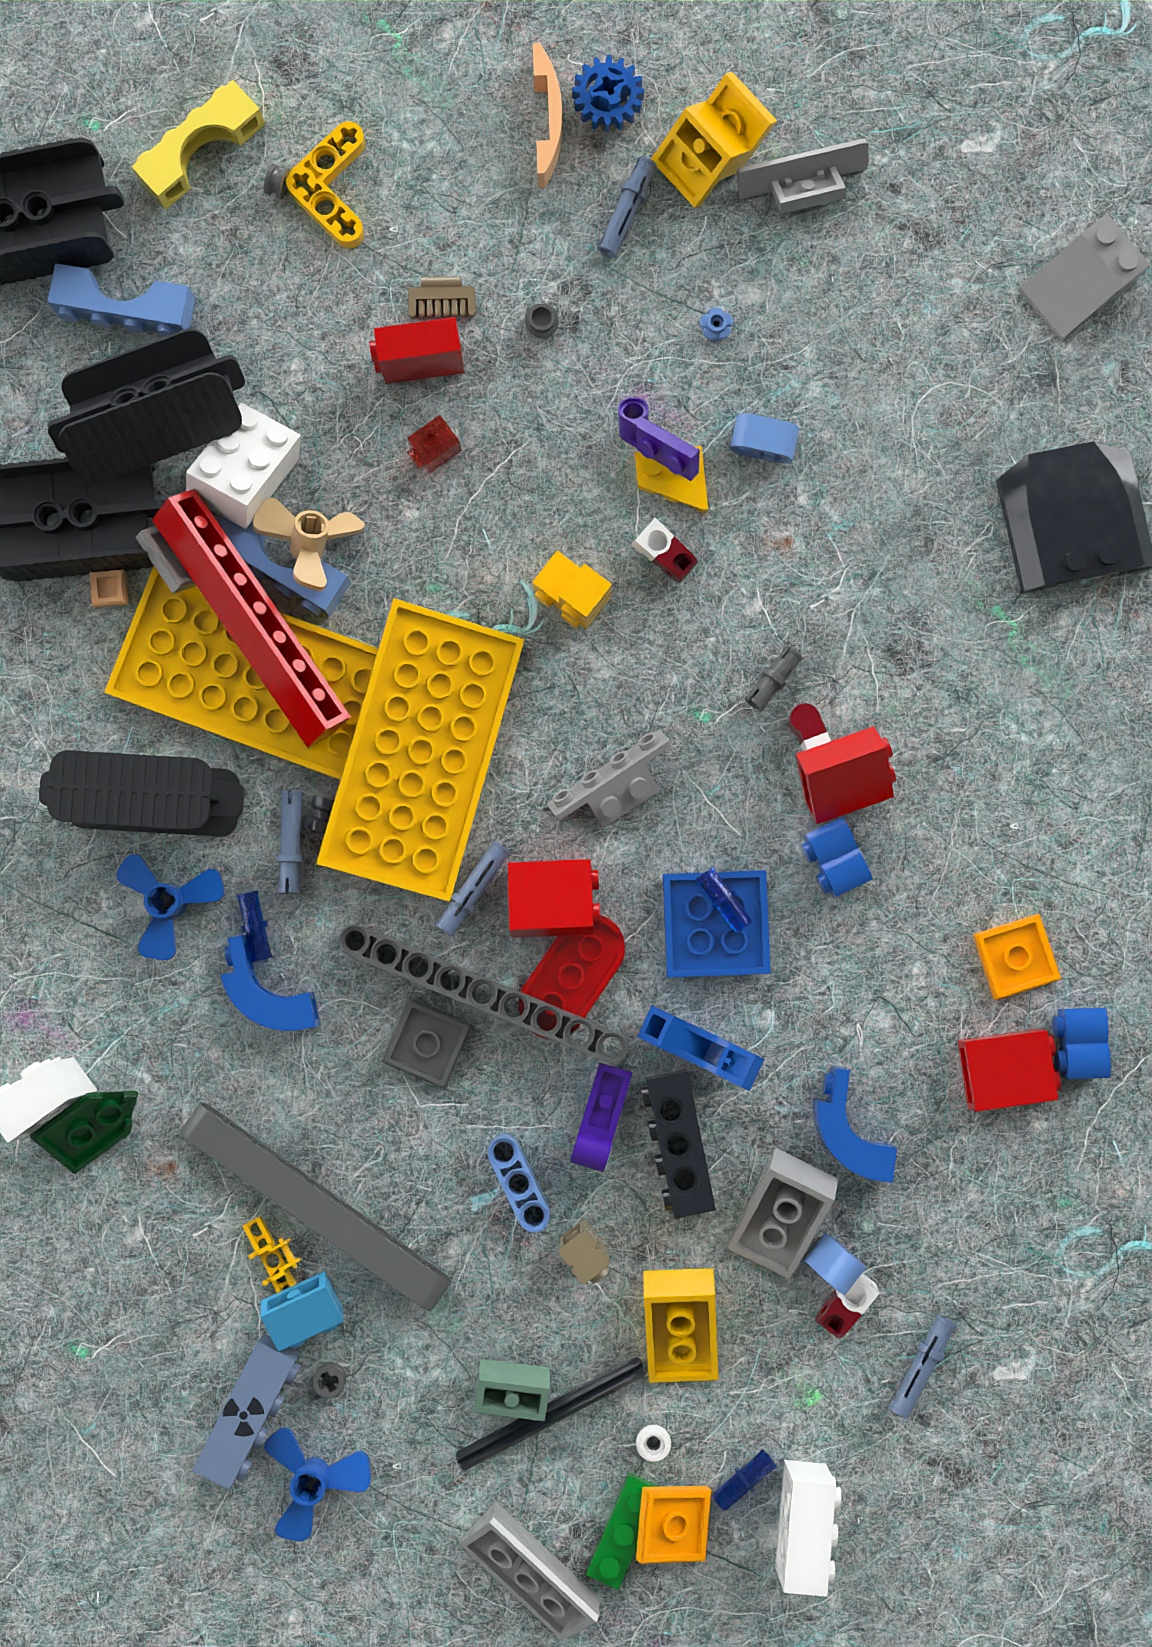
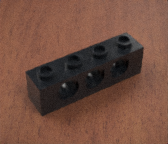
M684 1069L645 1077L647 1086L641 1087L644 1107L651 1106L654 1120L648 1121L652 1142L658 1141L661 1153L654 1155L658 1176L665 1175L668 1189L661 1190L665 1210H672L675 1219L716 1211L688 1071ZM668 1100H673L679 1104L678 1114L670 1119L663 1117L660 1113L662 1104ZM674 1135H682L686 1138L685 1148L678 1153L671 1152L667 1148L668 1140ZM684 1169L693 1173V1180L690 1185L680 1187L675 1184L674 1178L677 1172Z

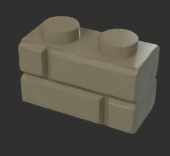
M587 1220L580 1221L560 1236L559 1254L566 1264L571 1266V1271L581 1284H586L588 1281L595 1284L610 1272L607 1268L610 1263L609 1250L600 1237H596L595 1230Z

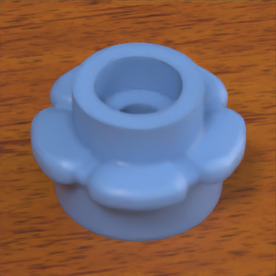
M712 308L707 314L702 315L700 327L703 330V335L709 340L720 341L727 338L731 333L730 327L733 325V319L729 313H724L721 308ZM715 321L720 323L718 327L714 326L713 323Z

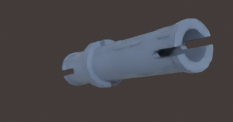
M644 156L638 157L628 182L623 183L620 200L597 246V250L601 254L610 258L617 257L618 250L640 203H643L647 197L646 189L657 169V164L653 160Z
M281 790L280 855H276V862L280 863L278 893L300 894V864L304 861V856L300 855L303 791L292 790V792H289V790Z
M493 840L491 846L475 866L458 893L454 892L452 894V902L435 925L453 937L467 914L474 912L476 909L474 904L492 881L494 875L511 851ZM492 861V863H491V865L489 866V868L487 869V871L484 873V875L482 876V878L480 879V881L478 882V884L475 886V883L477 882V880L480 878V876L482 875V873L484 872V870L486 869V867H487V866L489 865V863ZM472 891L469 897L465 900L468 893ZM463 903V905H462V907L460 908V910H459V911L457 912V914L454 916V914H455V912L457 911V909L459 908V906Z
M940 1314L936 1315V1319L925 1340H920L917 1346L920 1350L892 1404L889 1405L891 1411L905 1419L910 1418V1414L937 1362L942 1361L945 1357L943 1351L957 1324Z

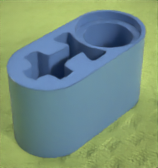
M748 413L738 414L730 450L743 456L788 464L793 461L799 427L793 423Z
M826 1232L804 1259L825 1281L844 1296L867 1268Z

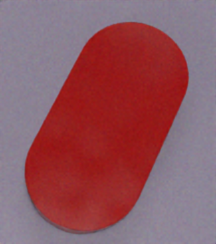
M600 915L601 924H594L593 935L557 936L520 992L585 1018L623 962L625 941L620 928L611 919ZM519 998L518 1009L519 1014L522 1015L525 1005L522 999ZM549 1010L542 1012L538 1020L539 1025L544 1030H552L557 1024L556 1015ZM580 1023L573 1026L571 1033L580 1026ZM532 1032L533 1034H535V1035H537V1036H539V1037L548 1039V1038H546V1037H543V1036H541V1035H538V1034Z

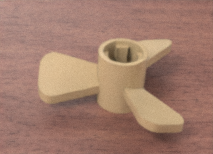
M267 498L262 502L254 515L252 528L257 534L291 541L290 552L297 559L293 571L295 581L301 586L316 591H323L326 588L327 580L320 559L324 554L326 540L360 534L363 532L365 524L357 516L348 512L340 513L329 521L323 514L313 510L303 511L295 518L276 498Z

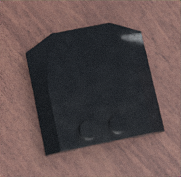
M1092 441L1032 453L1025 456L996 480L1021 594L1054 588L1058 584L1118 572L1123 574L1152 568V543L1129 450Z

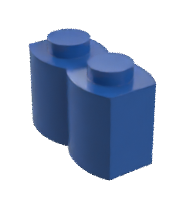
M843 817L803 836L805 843L801 844L802 851L809 863L815 862L820 874L816 875V879L824 894L830 893L832 898L873 880L868 865Z
M1106 1008L1058 1009V1015L1053 1017L1052 1027L1054 1036L1059 1037L1060 1050L1056 1051L1054 1061L1055 1068L1058 1072H1061L1062 1078H1110L1111 1059L1108 1045L1109 1027Z

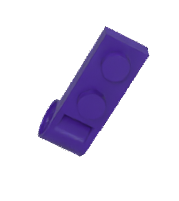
M629 397L620 402L618 406L620 438L636 447L646 458L657 461L667 467L672 473L679 474L691 481L699 473L700 450L650 422L649 406L645 400L638 397Z
M599 1062L570 1163L604 1172L633 1074L631 1071Z

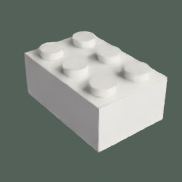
M241 403L238 406L242 415L241 427L232 435L214 440L206 446L186 472V491L195 488L208 509L246 529L252 522L262 502L271 497L299 460L301 435Z
M57 1057L52 1061L47 1059L42 1063L37 1061L20 1073L23 1079L16 1081L12 1085L6 1083L0 1087V1133L7 1143L30 1136V1134L86 1093L96 1092L97 1089L74 1057L63 1060Z
M784 1460L775 1563L784 1593L827 1597L828 1584H834L835 1562L830 1560L831 1547H837L838 1525L833 1524L834 1510H840L841 1488L836 1487L835 1477L831 1475L826 1464Z

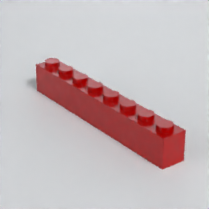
M195 488L167 498L152 519L153 523L306 747L308 748L333 735L351 716Z

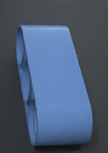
M502 1133L492 1139L488 1147L489 1161L522 1228L533 1233L542 1231L549 1223V1204L517 1139L511 1134ZM500 1142L509 1143L514 1150L513 1156L505 1160L498 1158L494 1151L495 1145ZM515 1174H523L527 1177L529 1185L525 1190L517 1191L510 1186L509 1179ZM530 1206H538L543 1210L544 1217L538 1222H531L527 1220L524 1212Z

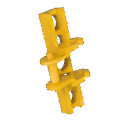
M261 1215L244 1224L242 1227L255 1250L248 1255V1258L251 1260L259 1255L270 1276L261 1282L262 1285L265 1286L271 1282L277 1293L283 1291L286 1285L290 1287L296 1285L297 1283L289 1267L297 1268L296 1263L301 1258H294L288 1246L291 1239L284 1240L281 1237L278 1239L279 1244L276 1245ZM252 1224H258L262 1232L260 1236L253 1235L251 1231ZM265 1238L268 1244L260 1248L259 1241ZM279 1248L282 1249L288 1263L284 1261ZM270 1254H275L279 1257V1264L275 1267L267 1264L266 1260ZM285 1276V1282L277 1281L280 1277Z

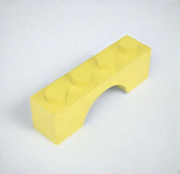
M232 80L226 86L216 89L211 99L203 106L193 109L188 114L186 120L176 129L167 131L162 137L161 142L150 151L143 152L131 167L142 185L166 210L191 189L187 179V166L192 154L203 144L214 140H227L241 146L265 125L261 111L236 82Z

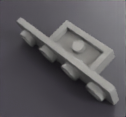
M866 138L738 168V196L740 199H746L772 193L780 214L845 199L846 188L840 176L867 169L869 144Z
M660 730L645 734L639 739L637 744L626 751L616 753L612 756L610 762L598 770L586 773L577 784L569 789L557 792L553 799L547 803L548 808L557 820H561L587 803L603 828L660 791L645 764L669 749L672 743Z

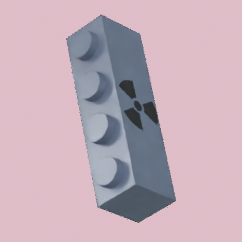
M263 1334L260 1337L192 1471L228 1490L231 1489L236 1479L241 1482L244 1480L252 1464V1461L248 1460L247 1457L252 1447L259 1450L269 1431V1429L263 1426L269 1415L274 1418L277 1415L285 1397L279 1394L284 1384L292 1385L301 1365L297 1364L296 1361L301 1352L289 1347L278 1352L270 1336Z

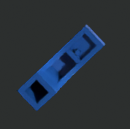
M248 935L228 938L229 946H225V957L228 966H233L234 972L220 976L227 995L243 1015L259 1025L281 1031L302 1030L321 1025L314 992L294 996H280L268 991L259 982L255 974Z
M651 1005L637 1037L694 1063L748 1091L751 1090L765 1060L736 1044Z
M831 1066L830 1074L825 1073L823 1081V1094H828L827 1100L813 1098V1117L822 1143L836 1160L852 1172L871 1180L893 1183L897 1147L888 1143L861 1139L852 1131L846 1117L850 1070Z

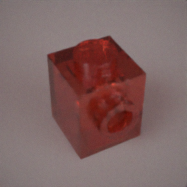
M440 415L407 438L410 450L407 451L408 456L418 469L424 466L429 474L462 451L460 441Z

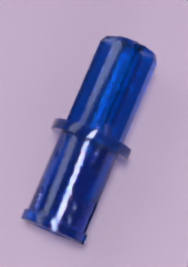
M714 866L695 879L713 901V909L716 907L719 909L735 932L738 933L751 924V918L734 896L735 890H729Z
M761 1449L741 1469L735 1468L736 1473L713 1493L712 1496L721 1509H729L749 1490L754 1492V1486L778 1466L764 1449Z

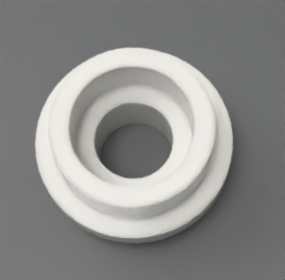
M659 1425L645 1426L640 1430L636 1438L638 1453L642 1458L651 1462L664 1459L671 1449L669 1433ZM650 1437H657L660 1440L657 1447L647 1445Z

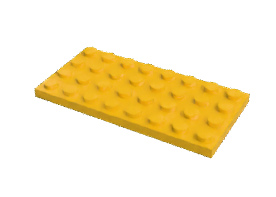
M153 566L104 693L340 780L378 648L279 612L351 716L333 735L307 748L199 588L195 586L173 594L155 566Z
M393 598L316 861L317 865L450 902L525 639Z

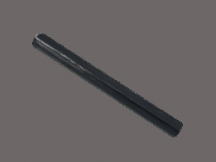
M635 1357L547 1403L545 1421L519 1418L458 1450L456 1460L459 1467L466 1471L644 1377L646 1369L641 1359Z

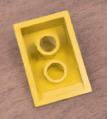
M713 1268L643 1271L649 1383L719 1380Z

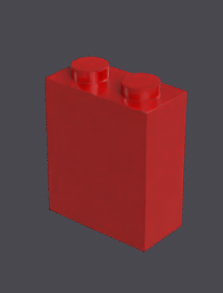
M456 317L374 328L375 340L369 341L372 362H374L376 374L382 373L385 384L465 373Z
M874 726L796 753L804 801L816 824L894 798L892 783L896 782V775L888 759L893 757L892 749L886 737L881 739Z
M591 859L509 862L508 901L511 937L593 935L594 924H601L600 903H593V890H599L598 869L592 870Z
M1031 1029L957 1040L968 1109L977 1112L1059 1100L1057 1091L1061 1090V1079L1058 1071L1054 1070L1052 1056H1055L1056 1053L1053 1037L1048 1035L1047 1030Z

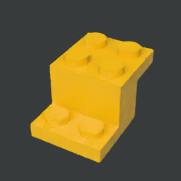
M729 72L723 76L707 101L684 109L651 160L657 164V168L688 202L696 208L703 204L719 180L736 174L738 168L745 166L777 120L733 72Z

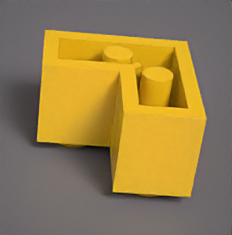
M557 550L532 581V588L536 591L534 597L548 608L553 604L563 612L560 616L574 628L580 625L586 630L611 598L612 584L585 563L580 568Z

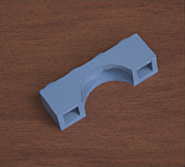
M55 263L48 297L49 305L57 313L58 317L64 320L77 322L78 318L90 320L93 324L101 327H111V324H116L136 333H143L144 329L156 331L158 335L163 337L190 328L196 300L189 286L156 280L146 293L136 299L129 301L112 300L100 293L98 281L89 269Z
M223 517L219 525L257 580L261 581L265 577L274 582L272 586L274 590L289 599L292 594L303 600L301 606L316 616H319L321 612L329 617L331 616L351 584L347 575L320 560L327 580L326 588L323 591H316L301 586L293 577L294 568L281 567L268 559L264 544L265 536L254 532L252 528L253 520L244 529Z

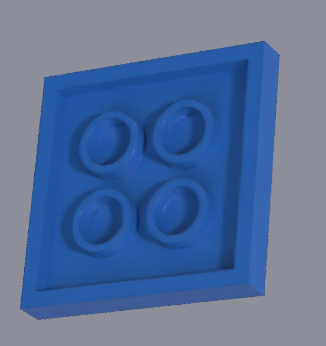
M766 870L662 874L667 978L771 974Z

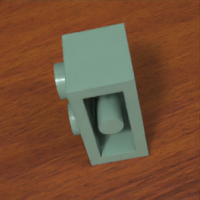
M480 1359L475 1390L474 1413L545 1421L550 1391L549 1367Z

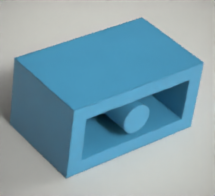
M325 1271L261 1300L260 1318L278 1352L288 1347L296 1348L303 1344L306 1339L320 1332L328 1333L344 1322L342 1303Z

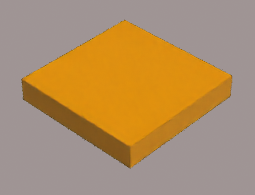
M1040 914L1031 915L972 934L993 1000L1061 980Z
M707 1486L642 1487L636 1560L640 1564L705 1562L712 1490Z

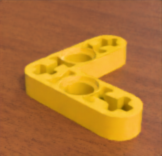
M351 121L339 124L289 172L286 178V185L291 197L339 245L348 249L357 247L363 241L364 230L362 222L327 185L349 166L365 148L366 143L362 128L357 123ZM345 135L349 137L355 135L356 143L352 144L349 141L345 143L343 137ZM341 149L343 156H340L337 150ZM323 155H331L334 157L335 163L329 169H321L317 166L318 159ZM300 180L303 183L307 181L309 189L313 193L311 198L304 188L299 187L297 189L296 181ZM321 201H331L334 204V210L328 215L317 213L316 207ZM341 218L342 223L346 227H353L355 234L352 236L348 233L343 235L341 225L337 220Z

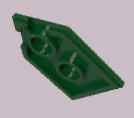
M138 1092L86 1093L30 1134V1138L69 1171L76 1174L131 1133L133 1109L137 1103Z

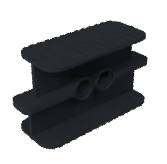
M81 137L69 138L64 141L60 140L54 143L50 142L44 145H35L34 147H25L20 150L15 149L10 152L0 153V286L17 281H26V279L53 275L55 263L89 268L90 266L109 263L114 258L113 250L108 243L102 212L123 207L124 200L118 187L105 185L102 170L104 161L91 140ZM47 208L43 215L36 216L40 209ZM14 215L9 222L3 223L5 217Z
M192 328L181 330L66 374L61 382V389L70 406V414L50 421L48 423V434L57 450L65 453L81 481L92 485L101 484L107 480L200 447L238 431L242 424V415L235 401L233 391L244 386L245 378L234 356L226 355L216 359L206 336L201 331Z
M67 457L0 464V577L4 580L21 582L35 579L43 580L44 578L53 579L54 577L82 576L98 571L140 570L141 568L147 569L154 566L147 552L143 550L136 539V536L140 531L149 528L148 518H154L165 503V500H155L152 472L155 471V464L147 465L133 472L94 485L87 484L77 477ZM93 509L91 520L81 523L83 512ZM53 513H59L57 523L53 526H47L48 517Z
M65 750L53 757L49 771L42 774L40 778L39 801L47 806L49 814L55 820L70 822L76 827L83 829L223 837L231 834L237 826L238 817L243 813L245 790L234 772L228 769L210 768L205 761L198 758Z

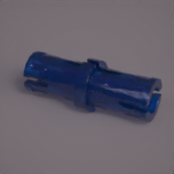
M258 890L236 895L243 921V926H240L241 932L246 934L251 962L273 958L266 932V927H269L268 920L264 921Z

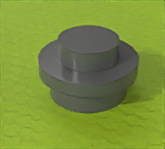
M537 304L528 310L525 324L530 334L538 338H546L557 330L559 318L556 310L550 305Z

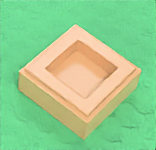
M124 569L90 572L93 607L129 605L127 572Z

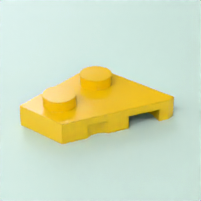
M694 446L700 450L699 473L691 481L679 474L672 473L667 467L657 461L646 458L641 452H635L637 489L650 494L662 495L666 500L674 503L681 502L696 508L698 512L707 513L708 501L702 446Z

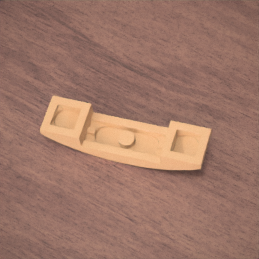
M533 43L535 92H548L550 140L536 141L538 188H545L554 172L561 148L562 102L559 83L553 65L540 43Z

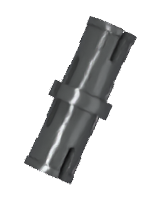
M785 646L774 663L769 668L765 667L762 671L761 679L745 697V701L755 710L757 708L759 712H762L773 695L785 687L787 684L785 680L803 659L801 654L795 649Z

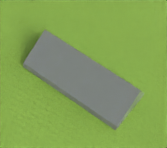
M496 1501L459 1542L462 1548L562 1641L597 1622L599 1618V1597Z

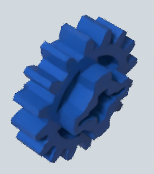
M607 55L605 63H601L595 57L592 68L585 63L582 65V75H575L572 99H575V112L582 111L581 121L583 123L591 119L592 129L595 130L599 124H603L605 132H609L612 124H615L619 130H622L623 120L631 124L634 122V112H641V101L644 100V89L641 88L642 76L634 77V65L625 68L624 58L622 57L618 60L617 64L612 63L611 55ZM595 80V84L589 86ZM630 95L628 102L621 107V103L627 101V96Z

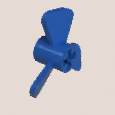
M137 854L128 855L118 868L116 874L121 884L145 895V909L153 916L137 947L140 955L146 958L157 960L172 959L176 954L173 918L181 916L188 904L217 902L225 894L222 876L216 869H207L182 887L159 883L144 859ZM164 892L166 895L175 896V904H172L166 910V913L160 908L164 905V900L159 898Z
M279 1428L264 1443L266 1453L294 1473L290 1482V1494L293 1500L275 1527L276 1534L281 1538L304 1541L311 1535L314 1505L323 1498L327 1488L364 1492L371 1483L370 1460L364 1451L358 1450L328 1466L320 1458L312 1457L306 1459L294 1433L289 1428ZM307 1476L315 1479L317 1477L320 1480L314 1483L313 1489L305 1487L308 1482Z

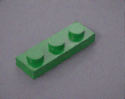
M628 1473L586 1569L587 1576L617 1590L620 1588L637 1548L642 1487H660L632 1473Z

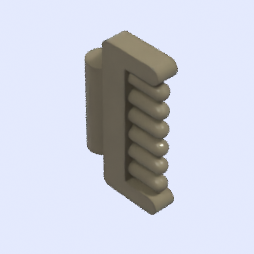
M461 276L421 277V287L408 289V307L411 319L417 317V302L419 317L425 316V302L428 317L433 316V302H435L436 317H440L442 314L441 302H443V315L445 317L450 315L451 302L452 316L456 317L458 315V301H460L461 316H466L467 314L466 301H468L469 316L471 318L476 316L475 288L473 286H462Z

